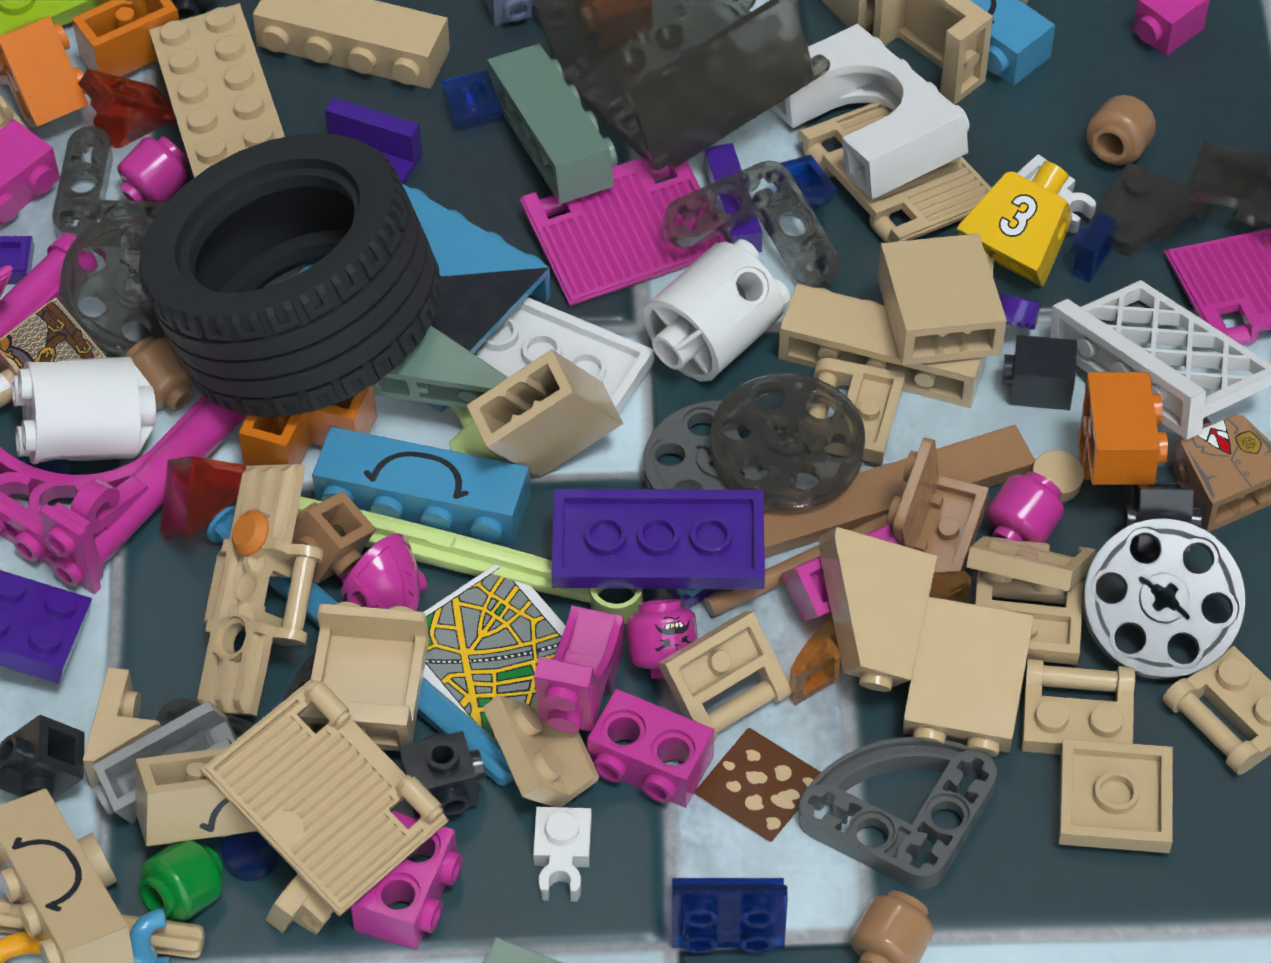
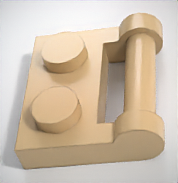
M826 357L818 360L813 374L816 385L805 422L797 428L794 437L796 449L809 455L827 452L883 464L904 389L906 373ZM840 385L850 386L837 430L824 427L835 388Z
M978 570L975 605L1034 615L1027 659L1078 665L1083 580L1079 581L1070 591H1064L1060 595H1051L1034 590L1031 582L1013 579L1012 582L1008 583L987 580L981 576L982 571ZM992 597L1064 604V607L992 600Z
M754 611L740 613L657 663L683 716L715 729L714 741L717 740L718 732L769 701L778 703L791 695L789 682ZM758 670L760 674V682L707 714L703 706L704 702Z
M1235 646L1227 650L1211 665L1197 671L1187 679L1183 678L1175 682L1164 694L1163 702L1173 712L1181 711L1227 756L1226 764L1237 775L1246 773L1271 755V681ZM1204 696L1248 740L1242 742L1199 698Z
M1027 659L1024 679L1022 752L1061 755L1063 738L1133 744L1135 667L1118 666L1117 671L1045 666L1043 665V660ZM1042 686L1115 692V702L1042 696Z

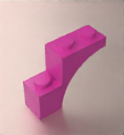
M571 606L564 633L553 659L539 657L534 682L541 722H546L551 728L565 733H576L579 729L593 730L597 722L603 694L612 695L626 640L624 616Z

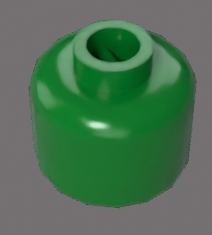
M193 840L174 842L144 862L140 872L141 881L138 884L140 898L149 912L154 909L164 908L167 920L175 922L188 920L219 898L223 887L221 876L223 871L222 862L216 852L208 846H202Z

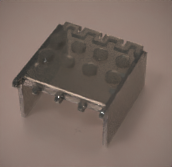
M536 0L533 2L552 58L558 60L563 75L567 74L564 79L566 84H573L578 91L580 99L586 102V105L607 125H610V128L654 170H660L669 164L674 168L680 166L827 73L830 68V61L824 55L818 54L812 58L810 57L795 0H769L752 12L749 10L754 6L756 0Z

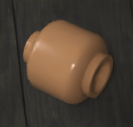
M1128 95L1113 96L1105 101L1091 118L1086 129V140L1090 150L1105 163L1116 166L1128 165L1140 158L1152 141L1156 132V121L1152 111L1143 101Z
M151 336L144 338L135 344L124 356L132 358L135 366L153 387L156 412L167 407L172 412L177 411L193 397L194 391L191 388L193 382L167 338L157 340Z
M890 891L888 895L872 897L865 906L850 937L853 950L861 957L858 963H919L934 933L933 925L927 917L929 914L927 907L916 898L900 891Z

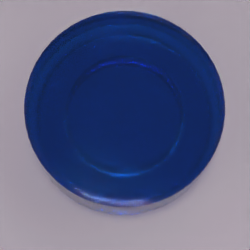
M258 831L225 836L222 843V854L227 870L234 877L241 880L254 881L266 877L274 870L279 860V853Z

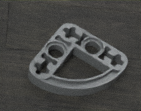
M904 737L872 743L842 756L825 768L810 783L799 802V825L803 832L812 839L908 887L917 890L929 889L936 886L943 879L993 796L997 780V767L993 759L984 752L967 748V745L945 740L944 744L913 737ZM929 770L943 773L912 824L846 792L864 780L894 771ZM973 771L981 774V779H975L967 790L966 798L959 794L963 776L968 777ZM825 805L833 808V814L824 815L822 820L814 817V810L821 811ZM949 809L959 814L962 823L954 829H943L934 824L931 816L938 810ZM848 816H852L847 833L841 832L842 823L847 825ZM874 826L883 830L888 839L878 847H869L859 841L857 833L865 827ZM927 840L934 844L930 864L924 863L920 869L912 866V858L919 859L926 849Z

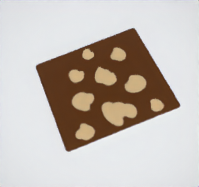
M747 728L694 793L761 837L772 842L799 810L802 794L821 772L753 729Z

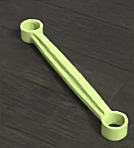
M300 497L297 515L310 504H319L322 501ZM360 510L377 529L365 545L368 548H371L379 540L391 534H402L411 545L412 554L416 561L473 576L480 575L496 564L502 567L492 574L532 586L535 591L590 603L591 610L624 616V624H627L629 616L639 611L638 604L643 602V589H629L635 594L630 600L620 604H612L598 596L606 588H552L551 560L437 528Z

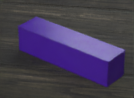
M733 143L704 148L703 168L727 242L734 244L739 239H743L751 243L758 253L762 252L763 232Z

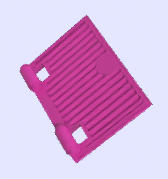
M680 146L665 149L663 159L646 164L643 157L612 167L614 187L562 204L558 202L554 195L539 200L536 192L520 198L524 212L569 307L687 268L714 244L727 242ZM671 176H674V177H675V178H672V179H669V180H666V181H663V182H660V183L655 184L656 181H659V180H662V179H665V178H668V177H671ZM568 211L566 214L548 219L550 216Z
M1271 228L1164 250V256L1199 318L1241 345L1254 343L1255 340L1259 339L1261 331L1271 329ZM1239 311L1244 320V325L1227 328L1220 315Z

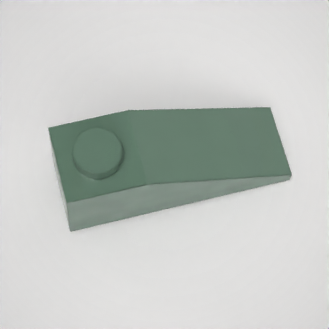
M430 325L422 341L399 366L374 384L373 387L374 395L468 409L467 404L508 377Z

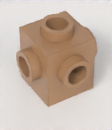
M342 491L319 504H310L297 515L292 544L315 546L324 551L322 562L316 563L313 581L317 585L335 574L339 578L350 574L362 557L361 551L377 529L347 494Z

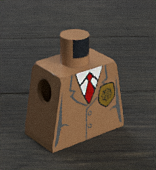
M1235 414L1212 424L1208 417L1203 418L1201 434L1188 440L1182 438L1178 442L1173 464L1174 473L1178 481H1186L1194 490L1193 506H1199L1201 509L1202 529L1211 532L1271 505V441L1244 416Z

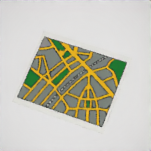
M496 564L423 612L426 614L429 634L423 677L495 739L496 736L483 706L498 695L529 705L537 701L534 674L539 657L553 659L566 627L532 586L492 574L502 567Z

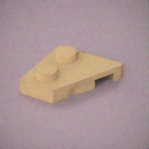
M983 536L970 547L966 567L982 571L981 576L990 581L1008 583L1012 582L1014 578L1031 582L1032 588L1038 592L1060 595L1064 591H1070L1086 576L1088 568L1095 557L1096 549L1079 547L1077 556L1071 557L1050 552V545L1048 543L1015 541L1006 538Z

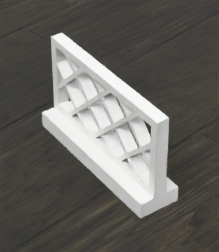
M1142 280L1082 307H1079L1069 299L1052 305L1050 338L1077 340L1076 365L1086 372H1150L1152 392L1160 393L1162 397L1161 423L1186 440L1202 433L1203 418L1271 386V363ZM1140 300L1151 308L1127 307V305ZM1101 320L1117 321V324L1107 325ZM1122 322L1152 324V328L1122 326ZM1158 324L1180 326L1186 331L1158 329ZM1134 342L1150 343L1151 348L1140 347ZM1156 344L1187 346L1186 351L1157 349ZM1192 348H1214L1220 353L1192 351ZM1168 365L1185 366V371L1175 370ZM1191 367L1222 369L1221 374L1191 372ZM1228 370L1249 371L1253 375H1230ZM1203 388L1219 389V391L1206 396V390Z

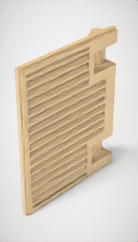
M876 103L800 130L799 138L803 141L802 149L804 155L824 176H835L870 214V227L885 243L913 240L960 221L991 190L989 184L961 156L872 200L845 176L843 147L828 152L822 146L824 140L835 136L842 144V137L872 124L893 112L892 109ZM902 209L911 221L896 226L889 219L891 213Z
M310 679L203 766L200 771L338 916H341L447 824L449 820L443 814L442 804L415 776L405 775L351 719L350 709L324 682ZM312 704L329 720L328 724L316 734L299 717ZM404 798L421 815L420 820L409 829L390 812Z

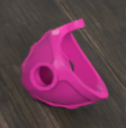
M391 534L373 545L357 562L350 574L340 578L343 586L339 595L343 601L355 603L361 607L389 609L394 606H403L417 611L420 595L426 590L427 583L424 574L418 569L408 540L402 534Z

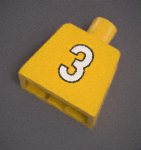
M1049 161L1043 162L1032 181L1013 171L1005 173L959 224L957 228L959 235L979 233L984 251L989 257H994L995 263L1043 287L1072 220L1068 201L1058 195L1069 175L1061 167Z

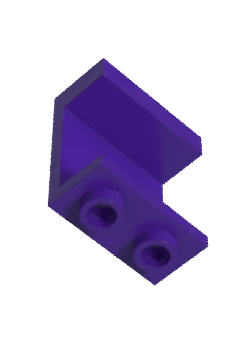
M335 97L331 99L325 109L328 134L358 139L380 151L396 169L401 183L406 184L423 156L419 123Z

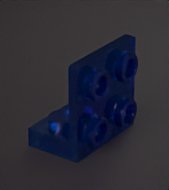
M672 878V948H685L694 953H707L716 948H742L750 953H764L773 948H785L788 886L784 884V878Z

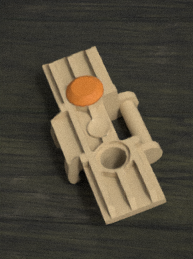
M301 464L246 466V470L242 473L230 538L223 540L222 549L217 554L203 623L206 625L205 632L210 633L197 697L198 706L209 700L224 715L257 716L272 643L280 646L306 645L308 634L303 631L316 563L322 562L324 551L315 546L292 544L306 468ZM269 578H291L283 619L265 612L266 607L264 603ZM242 630L246 632L243 646L235 653L234 640L239 631Z

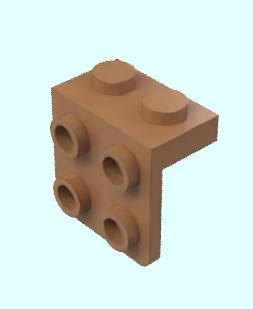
M924 437L919 451H910L903 473V481L907 482L902 497L895 496L893 498L888 513L887 525L893 528L894 539L898 545L937 556L933 581L959 587L967 566L969 549L975 542L990 498L989 488L940 476L935 440Z

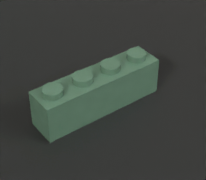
M540 43L487 59L492 98L558 202L562 204L614 187L612 166L617 165V155L613 143L608 137L603 139L600 135L594 114L591 111L585 112L582 108L576 87L573 84L567 85L564 81V75L556 58L550 59Z

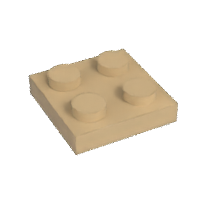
M1063 738L1060 758L1059 845L1170 853L1173 842V747Z

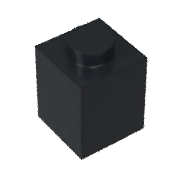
M1017 335L1014 355L1004 354L1002 384L1011 385L1010 405L1070 411L1076 375L1077 340Z

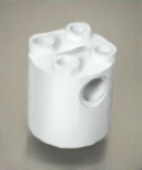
M739 239L734 244L728 242L714 244L656 295L643 309V322L652 340L654 352L668 367L679 370L687 377L701 382L712 381L783 315L784 305L790 301L789 291L781 281L773 278L759 261V253L751 243Z
M131 357L72 359L58 362L28 361L25 362L23 369L18 370V375L12 376L14 406H22L23 411L22 426H17L15 431L18 457H29L32 464L54 460L93 461L136 458L155 425L156 402L153 387L135 366Z

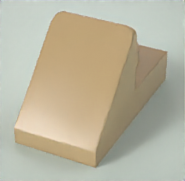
M107 669L83 758L90 788H94L95 785L101 783L93 764L161 727L158 721L139 718L141 694L140 692H134L130 672L126 669Z

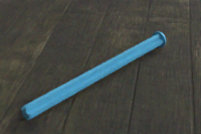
M230 506L220 511L209 524L207 537L212 542L223 543L224 539L230 538L235 506ZM269 578L268 584L287 599L291 578ZM312 582L306 617L319 627L317 617L319 605H335L338 602L316 585L315 582ZM423 677L417 714L439 733L451 734L463 731L469 751L479 749L485 773L498 785H508L514 777L498 741Z

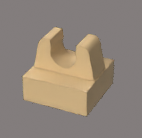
M297 874L275 901L265 920L282 933H284L292 921H295L317 935L331 917L333 910Z

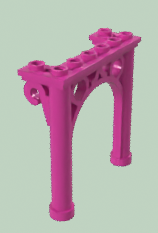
M69 233L61 234L47 248L48 255L0 300V339L52 299L57 298L62 303L98 268L94 254L83 241ZM202 396L143 456L123 467L89 475H70L45 471L16 459L0 447V472L2 473L0 474V536L13 543L17 551L26 559L32 562L40 560L51 567L55 574L67 585L75 587L78 584L95 595L101 589L100 579L104 576L102 566L247 415L221 408V406L212 403L210 399ZM24 494L29 496V509L8 495ZM74 497L70 509L59 502L54 507L47 504L56 498Z

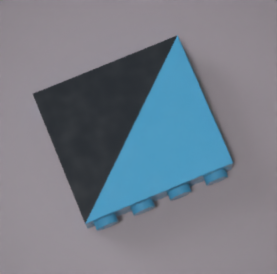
M402 184L426 234L440 269L442 290L436 315L431 323L432 327L474 354L528 296L532 297L534 295L544 302L551 298L550 268L535 255L523 253L506 243L498 234L487 232L467 221L458 211L448 210L430 200L419 189L409 188ZM320 260L310 262L301 272L310 268ZM426 403L441 413L448 407Z

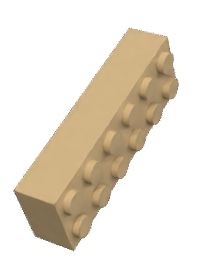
M240 3L228 7L215 8L201 15L170 21L163 26L149 29L194 178L208 167L240 150L271 139L285 137Z

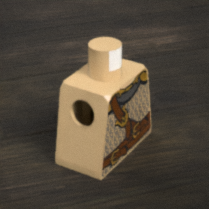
M57 298L46 303L0 339V408L13 401L12 376L18 375V370L23 369L25 362H58L72 359L107 358Z

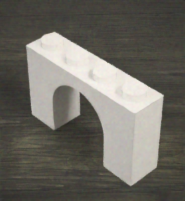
M859 24L763 68L767 106L792 128L834 108L847 104L876 103L893 110L886 117L842 137L845 176L872 200L968 153L967 131L970 125L964 110L960 106L951 103L939 93L933 83L926 82L911 69L905 60L895 56L884 46L878 37H873Z

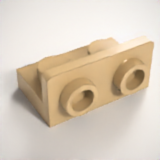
M498 695L483 706L523 798L552 807H563L598 781L599 775L579 731L576 733H565L551 728L546 722H541L538 701L529 705Z

